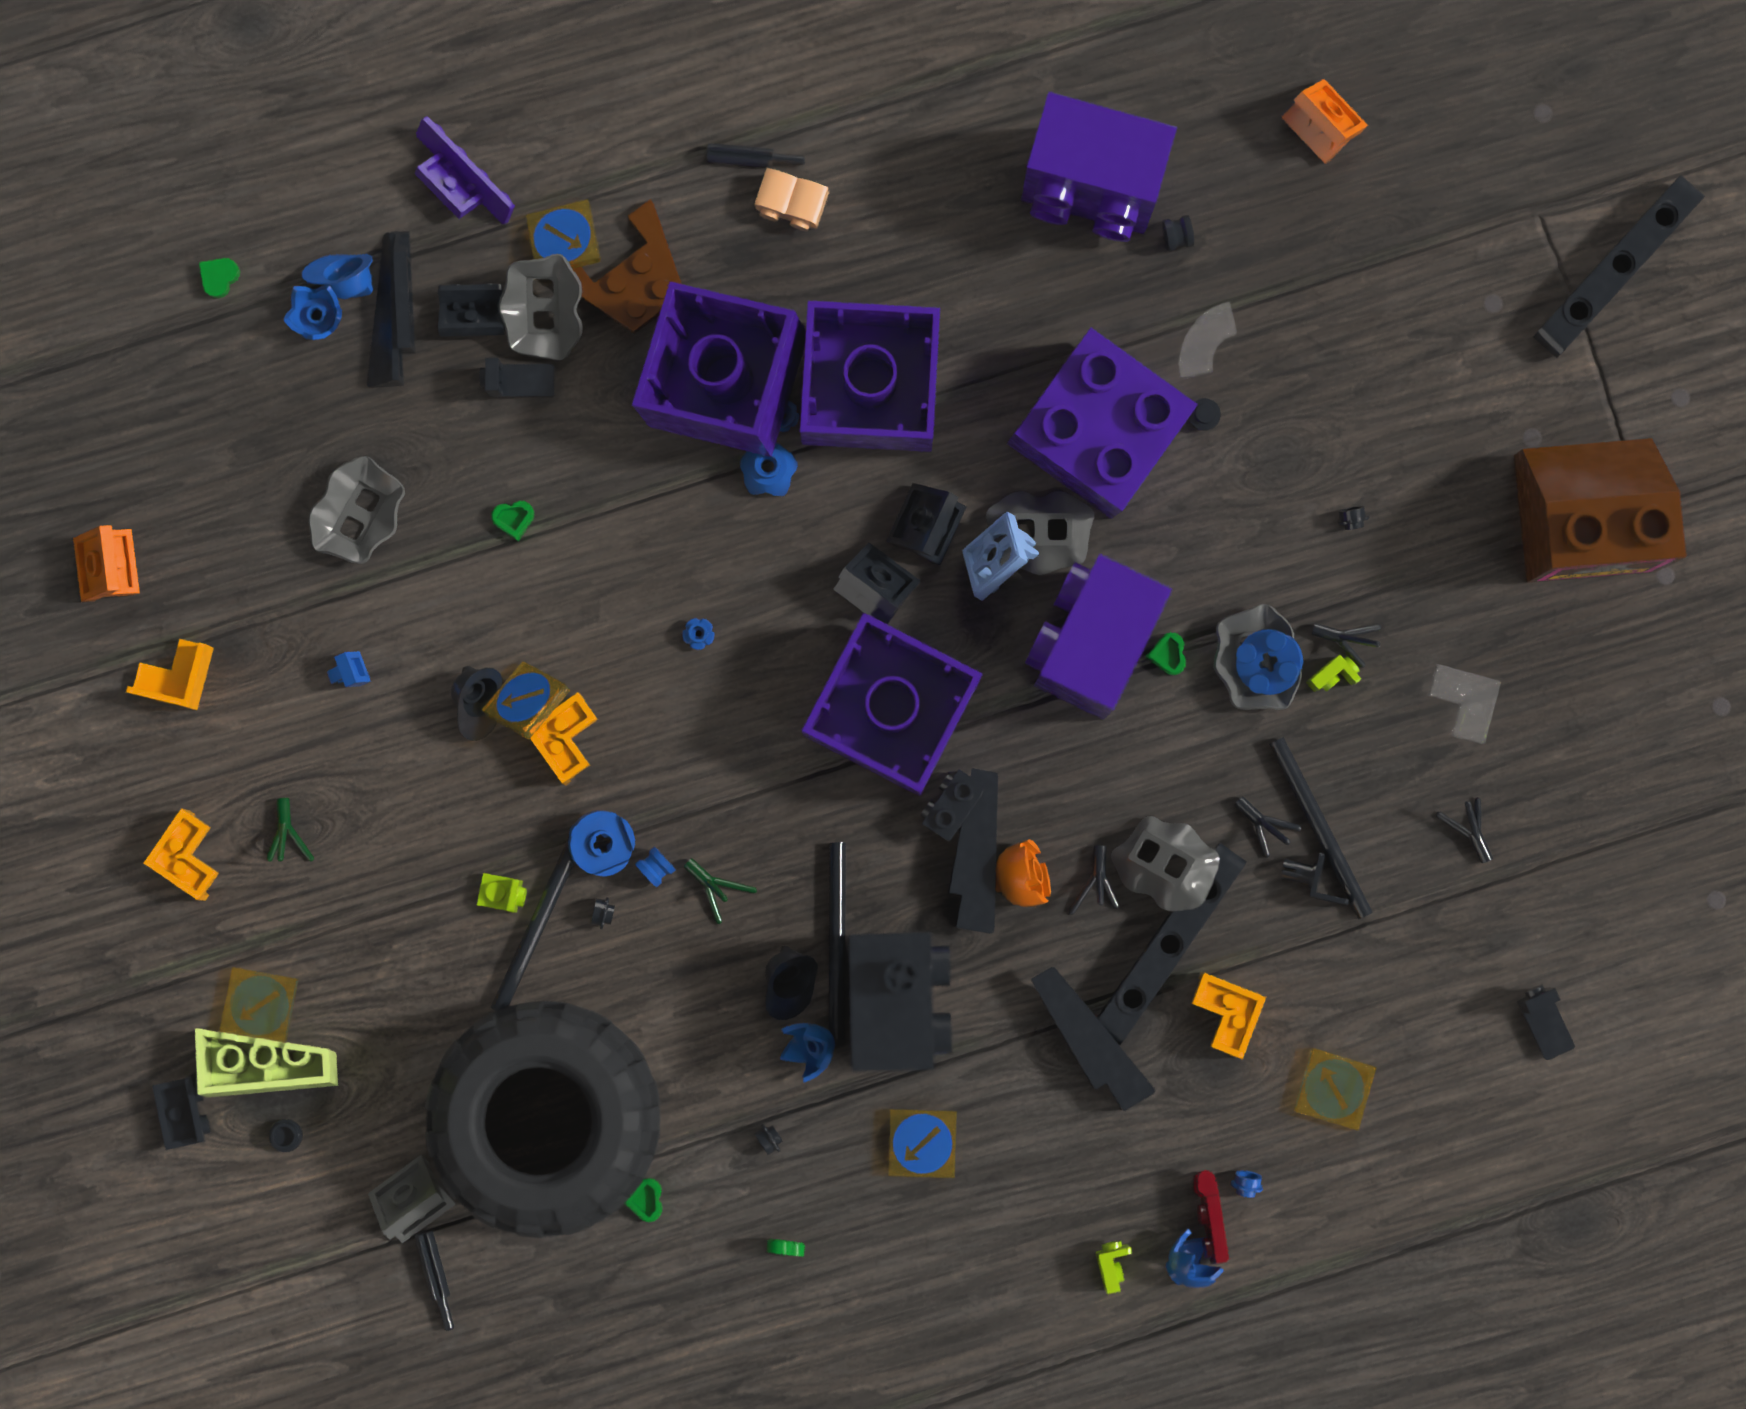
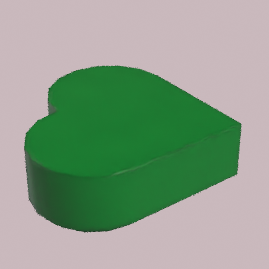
M229 258L199 262L205 292L215 299L225 297L230 290V284L235 283L239 279V266Z
M517 501L511 506L507 504L496 506L491 513V519L500 530L519 542L532 523L535 512L528 502Z
M1170 632L1165 634L1148 653L1146 658L1168 675L1175 676L1180 674L1186 666V659L1182 654L1184 649L1183 638L1177 633Z
M654 1178L643 1179L637 1190L624 1204L645 1222L657 1220L663 1210L662 1203L659 1200L662 1194L661 1184Z
M770 1238L767 1241L766 1252L804 1257L806 1245L801 1242Z

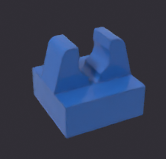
M360 651L344 652L335 656L337 666L327 671L331 684L344 682L345 687H357L371 682Z

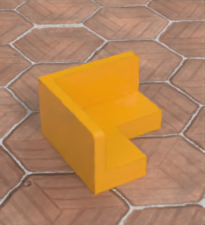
M179 639L172 669L168 670L139 663L134 686H127L126 692L197 710L214 648L207 644Z
M577 692L524 731L561 783L567 785L571 782L570 779L590 766L572 738L598 719L585 702L583 696Z
M181 809L144 864L195 899L206 901L209 896L206 891L219 872L192 854L211 827L195 817L192 811Z
M1200 972L1198 978L1200 982L1191 1004L1222 1015L1210 1047L1243 1059L1266 997Z

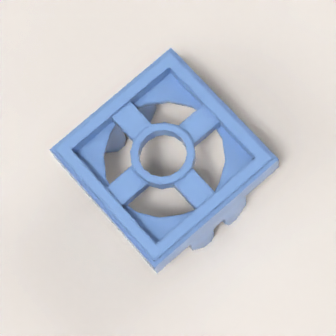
M1009 512L1004 513L962 550L973 594L980 600H984L988 595L997 591L1002 583L1028 562L1027 559H1034L1039 555V552L1033 548L1036 542L1026 532L1018 528L1015 516ZM1001 535H1007L999 543L994 541V539ZM996 547L994 558L987 562L989 552ZM1011 547L1010 558L1001 565L1000 560L1003 552Z

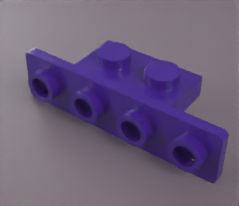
M428 116L421 119L416 136L434 156L419 165L415 175L458 219L482 203L501 224H506L510 220L515 208L510 197L505 192L500 191L489 179L486 172L479 169L467 157L465 151L448 138L440 125L434 123Z

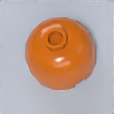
M1025 840L1009 846L999 855L996 862L995 890L998 893L1002 892L1005 899L1013 905L1021 907L1045 904L1048 902L1046 897L1051 895L1047 866L1045 862L1039 864L1035 854L1041 852L1032 840Z

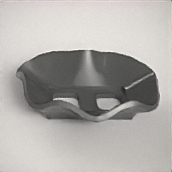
M553 254L540 259L520 260L511 263L507 268L506 282L498 308L505 326L508 345L519 354L563 360L571 353L582 335L583 325L576 311L582 296V284L563 255ZM533 280H552L554 295L552 297L534 296ZM535 311H551L554 314V328L536 329L533 325V313Z
M367 456L354 458L337 467L328 478L325 494L313 505L309 513L310 541L314 550L319 553L342 558L351 563L363 564L367 562L374 549L392 537L396 532L398 507L405 495L404 486L397 478L390 475L377 465L373 459ZM363 489H368L380 497L373 511H367L356 504V500ZM347 517H352L364 524V529L356 540L345 536L340 531Z
M1019 491L1007 495L988 509L986 513L988 527L1006 512L1014 515L1016 521L1019 519H1030L1034 522L1033 540L1036 542V545L1033 548L1039 552V555L1034 559H1027L1028 562L1020 569L1033 574L1043 575L1060 568L1072 567L1074 562L1079 564L1084 562L1088 552V541L1094 520V512L1087 504L1079 501L1073 495L1056 491L1039 498L1030 493ZM1063 519L1067 522V538L1065 540H1050L1048 538L1049 520ZM1001 535L994 539V541L999 543L1007 535ZM996 547L992 549L994 556L996 554ZM1011 547L1003 552L1000 560L1001 565L1010 558Z
M1259 604L1237 614L1227 616L1219 621L1216 626L1218 644L1213 668L1225 684L1229 692L1231 704L1238 709L1284 710L1291 705L1300 686L1301 670L1297 681L1291 688L1274 695L1254 693L1242 682L1238 675L1236 652L1239 646H1241L1240 639L1242 637L1250 636L1260 630L1273 629L1294 638V632L1289 622L1275 608L1268 604ZM1268 652L1263 655L1264 660L1261 662L1262 666L1268 667L1270 671L1275 670L1274 664L1278 662L1276 656L1270 657Z
M1147 816L1142 819L1130 837L1111 853V860L1124 886L1132 892L1150 895L1160 908L1167 911L1191 910L1199 907L1204 902L1212 886L1219 866V855L1216 850L1207 846L1189 824L1166 823L1153 816ZM1146 840H1151L1160 846L1157 855L1151 863H1146L1137 856ZM1173 855H1178L1187 860V866L1179 878H1173L1165 873V867Z

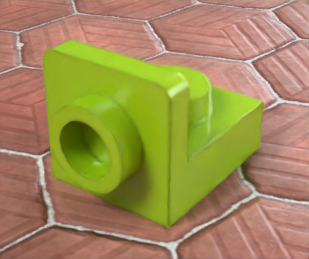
M1338 655L1306 683L1314 692L1321 688L1328 691L1340 681L1337 675L1340 672L1350 685H1354L1361 680L1357 674L1360 670L1349 657L1343 658L1341 655Z
M483 873L477 905L517 913L518 907L524 906L527 888L522 887L523 880Z
M1121 1240L1102 1244L1103 1250L1095 1252L1104 1290L1107 1294L1121 1291L1119 1282L1124 1281L1120 1262L1114 1263L1113 1258L1132 1254L1131 1247L1128 1244L1122 1245Z

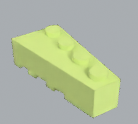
M195 1028L198 1095L208 1098L338 1086L337 1055L332 1050Z

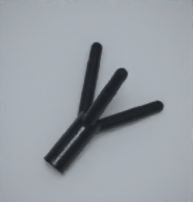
M1315 623L1312 635L1338 643L1360 668H1364L1365 663L1347 642L1378 648L1380 646L1379 641L1354 635L1381 630V625L1377 624L1342 631Z
M1243 796L1234 805L1254 824L1265 858L1270 856V852L1262 827L1285 845H1289L1290 840L1272 825L1295 831L1301 830L1300 825L1263 815Z
M1479 797L1475 798L1474 811L1471 802H1465L1471 831L1444 813L1437 812L1436 816L1471 840L1481 863H1486L1493 859L1481 832V799Z
M1094 846L1093 873L1069 909L1070 915L1075 914L1095 882L1097 904L1099 906L1104 904L1105 889L1113 908L1117 909L1119 907V903L1106 876V846Z

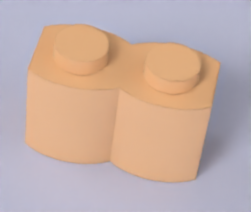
M766 168L754 205L756 210L760 211L759 215L771 221H778V218L791 221L790 225L792 227L808 231L809 227L817 229L829 191L828 187L816 182Z

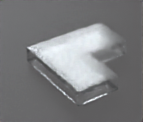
M1437 664L1428 696L1459 705L1451 736L1483 745L1487 738L1501 681Z

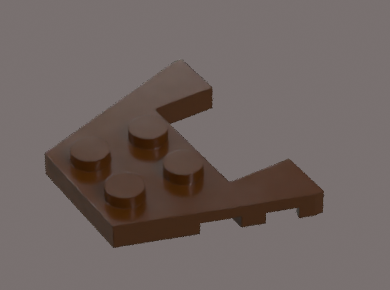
M651 199L628 216L629 221L647 242L638 251L595 283L576 259L569 261L571 268L582 284L581 299L586 300L634 334L660 315L669 282L682 284L657 211Z

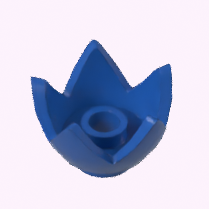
M323 285L317 289L305 286L293 287L291 294L292 308L286 313L284 322L293 331L301 334L308 340H318L329 336L338 328L342 318V309L337 295L329 285ZM314 311H322V317L319 320H312L311 316Z
M777 442L772 457L746 451L740 461L746 489L750 494L755 495L769 493L774 496H785L790 487L791 477L796 472L798 466L794 456ZM766 461L774 464V468L770 472H765L761 468L762 464Z
M798 1023L781 1029L784 1034L794 1037L783 1050L780 1059L806 1063L803 1083L817 1077L829 1066L834 1054L835 1040L828 1029L812 1023Z
M1188 1228L1175 1241L1169 1252V1261L1166 1262L1167 1272L1177 1285L1183 1284L1191 1288L1210 1286L1216 1282L1215 1279L1224 1270L1220 1267L1200 1264L1203 1254L1202 1239L1206 1237L1185 1241L1191 1234Z

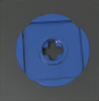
M1265 629L1251 634L1244 640L1236 652V668L1240 679L1251 691L1258 694L1274 695L1288 690L1297 681L1303 666V655L1298 643L1291 636L1278 630ZM1267 652L1270 657L1276 656L1278 660L1274 664L1275 670L1270 671L1268 667L1263 668L1261 664L1264 660L1263 655Z
M604 810L591 811L580 817L570 828L568 848L571 858L578 867L587 873L597 876L616 874L625 868L632 851H634L635 836L631 826L625 819L614 812ZM600 834L603 838L609 837L610 842L606 844L607 850L604 852L593 846V843L596 842V837Z

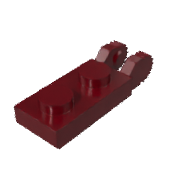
M1204 1170L1196 1173L1192 1179L1194 1184L1193 1193L1201 1198V1205L1197 1206V1215L1200 1225L1205 1226L1206 1238L1202 1239L1204 1257L1210 1260V1265L1228 1262L1229 1254L1217 1182L1215 1181V1174L1209 1170Z

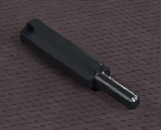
M708 143L706 151L707 162L770 168H772L773 163L799 166L805 164L804 156L775 154L771 148Z
M433 1230L423 1231L414 1237L432 1301L437 1300L444 1329L450 1331L454 1329L446 1298L450 1295Z

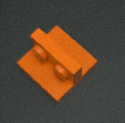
M1325 79L1303 90L1294 99L1295 104L1281 117L1325 164L1352 138L1359 135L1368 126Z
M112 525L98 526L73 538L81 602L95 601L102 597L128 596L140 593L131 529L112 530Z

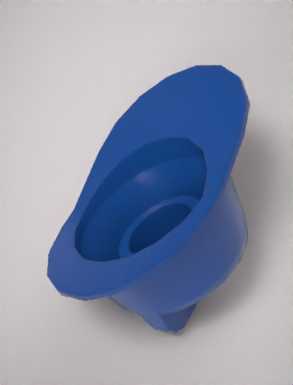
M369 254L325 256L307 265L302 272V278L307 283L329 285L339 299L367 296L373 292L372 277L369 270L373 259Z

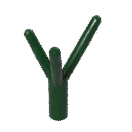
M276 799L278 829L267 855V861L271 862L277 848V860L279 862L283 861L287 832L308 861H313L314 856L291 825L290 799Z
M693 858L684 865V869L704 887L717 924L722 923V918L714 894L723 902H726L728 897L716 885L753 894L757 892L755 887L712 877Z

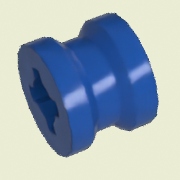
M655 846L649 850L647 858L638 860L635 863L637 868L656 888L662 883V878L666 874H672L676 871L673 865Z

